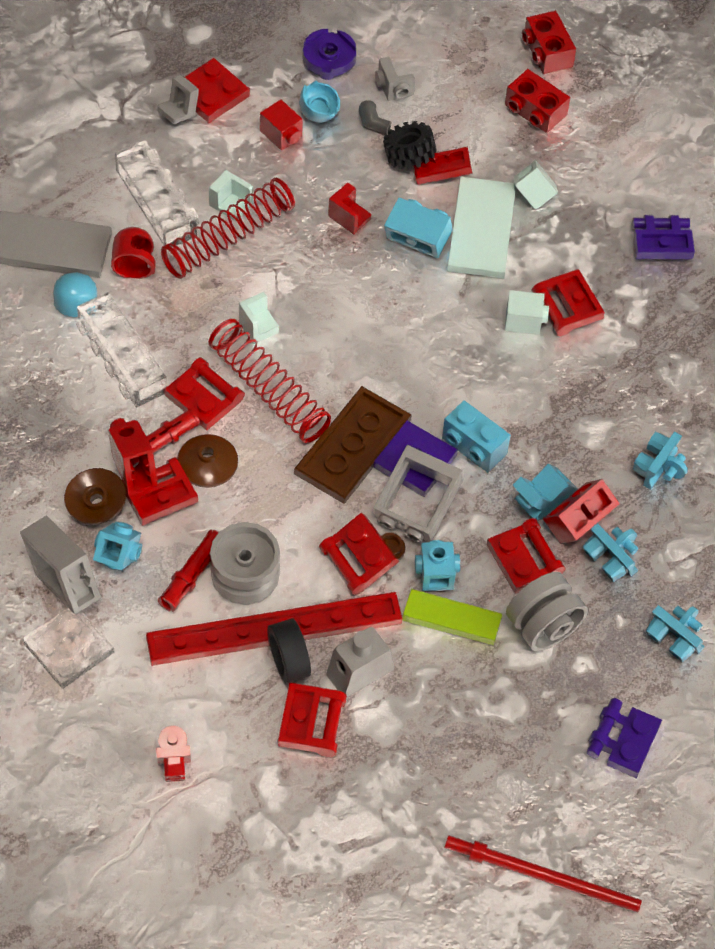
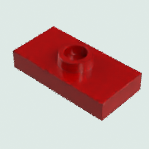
M468 146L434 153V158H429L430 162L427 164L421 162V167L418 168L414 165L417 185L472 174Z

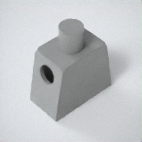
M369 627L364 631L357 632L352 638L341 643L333 650L326 675L337 690L344 692L349 697L395 670L391 650L373 627Z

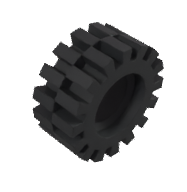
M412 121L410 125H408V122H404V126L396 125L394 126L395 130L390 129L387 131L388 135H384L383 144L387 159L394 168L398 166V169H403L406 166L407 169H412L413 165H416L417 168L421 167V162L427 164L430 162L429 158L433 159L434 153L437 152L432 129L429 125H425L424 122H421L419 125L417 121Z

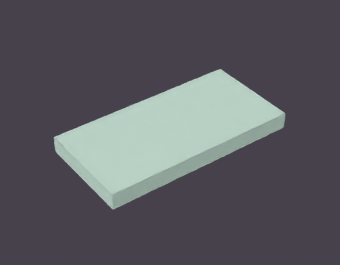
M460 177L447 271L504 279L516 190L515 183Z

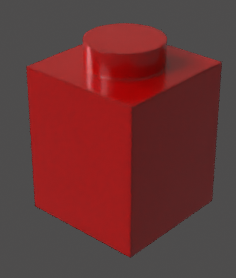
M282 99L260 112V132L281 151L289 145L296 144L302 138L303 119Z

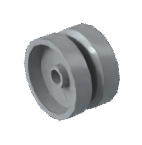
M248 522L229 525L218 533L212 541L210 562L212 582L219 594L231 602L241 604L260 602L271 595L278 585L280 575V548L274 535L261 525Z
M560 572L548 573L532 581L507 606V617L518 630H523L522 637L533 651H543L562 642L583 623L588 615L589 609L577 594H571L572 587Z

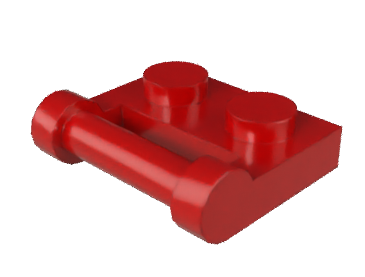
M579 269L541 281L531 289L533 293L544 294V306H549L548 315L554 323L553 329L557 336H565L573 329L604 319L605 312ZM556 291L567 309L569 317H563L550 295L551 292Z
M202 357L197 358L187 371L164 389L165 396L182 411L186 412L187 409L191 408L199 418L200 426L206 431L235 408L245 396L244 391L239 387H233L209 367V363ZM202 376L224 394L226 398L221 401L200 384L197 379Z
M176 457L166 460L165 465L156 468L157 481L172 475V478L158 483V487L131 496L126 491V497L142 526L198 502V495Z
M362 512L333 536L324 539L319 545L323 554L329 555L348 582L347 587L353 595L362 593L400 562L367 516ZM345 543L366 571L361 576L357 575L339 550Z
M535 518L528 519L518 527L487 539V547L515 594L545 574L552 572L563 574L566 570L562 561L556 559L540 532L541 526ZM530 538L545 563V568H538L522 539Z
M289 683L278 746L316 752L324 757L336 756L338 745L335 740L341 708L346 704L347 695L339 690ZM320 702L329 705L323 739L313 737Z

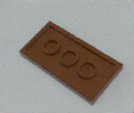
M361 386L294 468V475L345 504L373 469L374 461L405 422L407 420L411 421L412 414Z

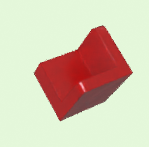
M347 182L329 198L328 217L353 235L371 220V213L356 203V188Z

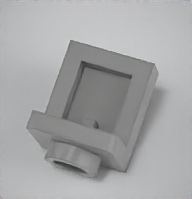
M390 57L380 58L378 71H375L377 86L383 88L387 100L403 99L414 95V75L411 73L398 76Z
M182 75L173 77L170 99L159 104L157 111L173 124L194 117L199 89Z

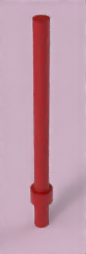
M448 835L444 848L470 856L469 860L480 864L485 861L637 913L639 912L642 903L641 899L487 848L488 844L476 840L474 843Z

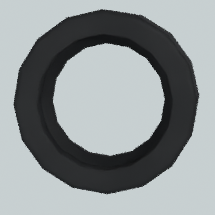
M292 618L269 625L267 632L270 649L277 670L284 683H290L311 676L308 650L297 622Z

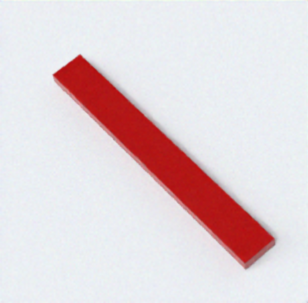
M396 592L147 632L146 639L151 666L270 646L267 632L268 626L292 618L297 622L304 640L364 631L369 627L376 629L401 625L402 615Z

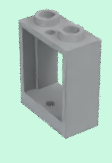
M407 445L373 508L375 517L378 518L377 522L389 529L397 527L405 531V535L416 542H421L422 540L432 541L464 480L463 470ZM410 468L448 485L427 527H423L388 510Z
M47 515L20 531L36 576L75 615L101 599L87 554Z

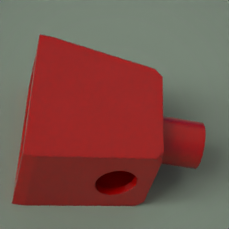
M124 418L114 420L108 430L111 453L128 495L131 496L158 487L153 448L140 423L137 420L127 422ZM137 458L139 460L138 465L133 467L130 459Z

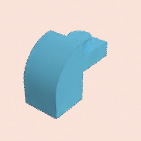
M547 464L532 481L520 477L513 484L514 488L519 492L514 499L532 518L537 520L547 516L578 489L559 468L551 464Z

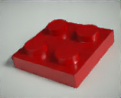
M212 58L185 76L187 80L199 89L196 113L208 124L250 96V88L215 58Z

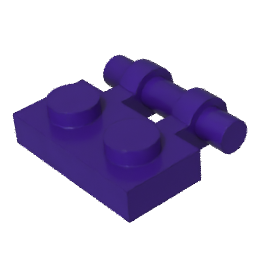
M644 215L643 218L632 219V228L635 229L636 259H693L695 249L692 229H690V218H679V215H669V218H654L653 215Z
M611 698L608 706L604 707L600 714L601 722L597 730L592 731L588 740L590 745L587 754L592 758H598L601 751L609 753L611 755L607 766L637 779L660 728L662 719L632 707L628 717L621 715L622 701L617 698ZM612 727L621 730L617 741L609 737Z

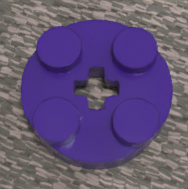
M328 29L317 30L305 39L302 53L303 62L309 70L319 74L320 78L331 80L334 76L342 75L355 66L356 43L349 34L337 30V33L328 32ZM326 50H327L328 52H333V51H334L335 53L332 54V55H327V54H325V51H326Z

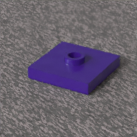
M407 420L374 461L373 468L390 477L407 445L448 464H451L455 459L458 449ZM410 468L402 485L425 497L437 480Z

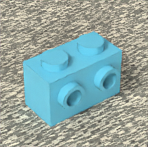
M398 198L384 225L387 239L439 258L453 231L451 217L444 211L439 209L431 210L423 207L416 200L408 199L407 201L402 198Z
M465 400L444 419L442 439L458 449L459 452L487 473L507 455L511 435Z

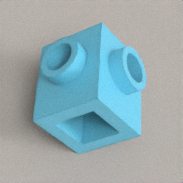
M124 522L110 524L100 530L96 536L94 543L96 550L93 560L103 563L108 568L123 570L139 559L142 551V544L139 543L142 533L133 530V526Z
M433 540L421 544L420 555H415V573L421 574L422 591L454 590L456 573H460V555L454 554L453 542Z

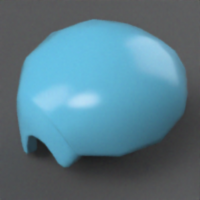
M314 81L308 86L304 85L302 88L299 107L302 114L309 120L316 123L327 122L338 114L340 98L337 91L329 84Z
M78 272L66 273L56 280L53 290L56 310L63 315L71 317L85 316L93 311L97 303L96 283L89 275Z

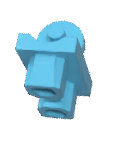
M655 431L648 442L647 450L656 454L657 457L654 459L641 452L633 465V470L645 477L643 486L651 490L664 471L663 477L667 481H671L673 477L681 479L688 472V468L684 463L686 457L683 454H678L677 457H674L678 452L677 444L681 440L682 435L674 432L669 438Z
M598 523L591 528L593 535L582 546L591 559L596 561L606 551L612 556L602 566V569L613 582L623 577L626 573L631 577L637 573L638 569L634 566L635 562L624 551L627 549L632 555L638 551L639 548L633 543L637 533L633 529L623 532L619 527H616L611 532L616 538V541H614Z
M659 605L652 611L654 618L646 629V633L659 644L669 632L674 634L678 639L669 648V652L681 662L690 657L694 651L699 654L704 649L703 640L688 629L690 626L698 632L703 626L695 619L699 613L697 608L692 606L685 611L680 606H677L672 613L680 618L679 621Z

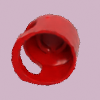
M127 227L115 235L112 245L111 267L117 275L124 278L142 279L155 273L156 261L151 255L154 250V242L151 235L139 227Z

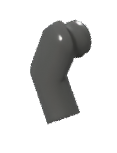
M363 101L358 111L362 124L366 128L387 135L392 122L378 117L377 107L373 101Z

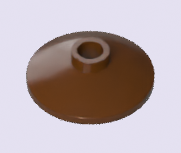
M212 434L199 435L189 439L183 444L177 456V460L191 484L198 487L211 488L220 486L233 477L238 467V455L234 446L225 438ZM211 454L212 456L204 457L203 455Z
M92 468L77 474L67 485L64 494V502L68 513L78 522L88 525H97L110 521L119 514L126 501V489L121 478L114 472L103 468ZM95 499H102L99 503L92 504Z

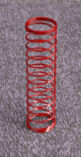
M273 178L270 183H265L263 188H256L254 194H247L245 200L238 199L236 205L231 204L227 210H221L218 216H211L210 222L203 221L201 227L196 226L192 229V233L185 232L183 239L179 237L174 240V244L167 243L162 246L161 256L166 267L175 277L182 279L186 276V271L192 273L190 261L195 266L201 267L202 263L199 255L202 259L209 262V251L213 255L219 256L218 246L227 251V240L231 244L236 245V235L240 239L245 240V230L250 234H254V225L258 228H263V220L271 223L273 220L272 214L280 218L281 209L285 212L293 210L295 199L290 188L280 178ZM274 181L283 187L289 197L290 204L284 193L274 185ZM267 185H270L271 194L264 190ZM275 189L283 196L287 205L282 202ZM257 191H262L264 201L256 195ZM265 193L274 201L279 215L275 214L270 208ZM249 196H253L256 208L247 201ZM256 198L268 211L270 221L261 213ZM240 202H245L247 213L238 206ZM248 205L257 213L261 226L251 216ZM231 207H236L238 218L229 212ZM239 210L243 212V214L247 217L252 226L253 231H250L245 226L239 214ZM223 212L227 213L230 225L220 217ZM230 215L237 221V223L241 227L244 237L239 235V233L236 231L230 219ZM213 218H218L221 231L212 223ZM221 221L225 223L233 234L235 243L225 233ZM204 224H209L212 236L203 229ZM212 226L219 232V234L223 238L226 244V248H224L217 240ZM195 229H200L204 243L194 234ZM204 233L207 234L215 245L217 254L209 247ZM190 234L192 236L195 249L185 240L186 235ZM195 238L200 242V244L205 249L208 259H206L200 252L195 242ZM177 240L183 242L186 254L176 246ZM186 244L195 253L199 261V265L190 256ZM167 250L177 260L182 275L178 273L171 265L167 255ZM177 250H178V251L184 256V258L186 259V261H187V263H188V265H189V267H190V270H188V269L185 267V264H184V262H183L181 256L178 254Z
M236 319L225 320L213 330L208 340L209 346L213 350H217L219 357H223L224 362L227 365H231L232 370L238 372L239 377L242 380H246V384L254 388V392L257 395H261L263 402L269 403L271 410H276V415L279 418H284V423L291 426V430L294 433H299V438L303 443L312 442L324 433L330 425L331 415L324 408L316 409V400L308 401L310 394L308 392L301 393L302 386L294 385V377L286 378L287 370H279L280 363L272 362L271 354L264 355L265 348L257 347L258 341L256 339L250 340V333L243 332V326ZM236 323L235 326H232L223 334L218 345L213 346V340L218 332L228 324ZM232 329H234V331H233V333L231 334V336H230L227 340H225L223 343H221L222 340L224 339V337H225ZM247 334L246 342L237 351L227 355L231 345L240 336ZM255 342L253 350L245 358L234 362L238 353L247 344ZM226 348L225 354L222 355L219 350ZM262 349L263 352L259 359L250 367L242 370L245 361L255 351ZM234 355L232 363L228 362L227 357ZM270 357L268 364L263 370L249 377L253 368L262 359ZM241 363L239 370H236L234 365ZM277 364V369L271 377L256 385L264 371L270 366ZM248 371L247 377H243L241 372ZM281 372L285 373L283 379L274 388L264 392L272 378ZM256 378L254 385H251L249 380ZM291 379L290 387L281 396L271 400L275 391L284 382ZM264 385L262 388V392L259 393L256 390V387ZM296 387L300 388L298 394L289 403L279 407L284 397ZM271 393L269 400H266L263 395ZM307 395V399L301 407L287 415L293 403L301 396ZM279 400L277 407L273 408L271 402ZM314 402L315 405L309 414L294 423L298 414L308 404ZM287 407L284 416L280 415L278 410ZM295 414L292 423H288L286 418ZM323 416H327L325 423L315 434L304 438L306 431L317 425ZM303 422L299 431H296L293 425Z

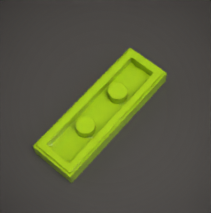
M411 589L402 621L494 646L502 613Z

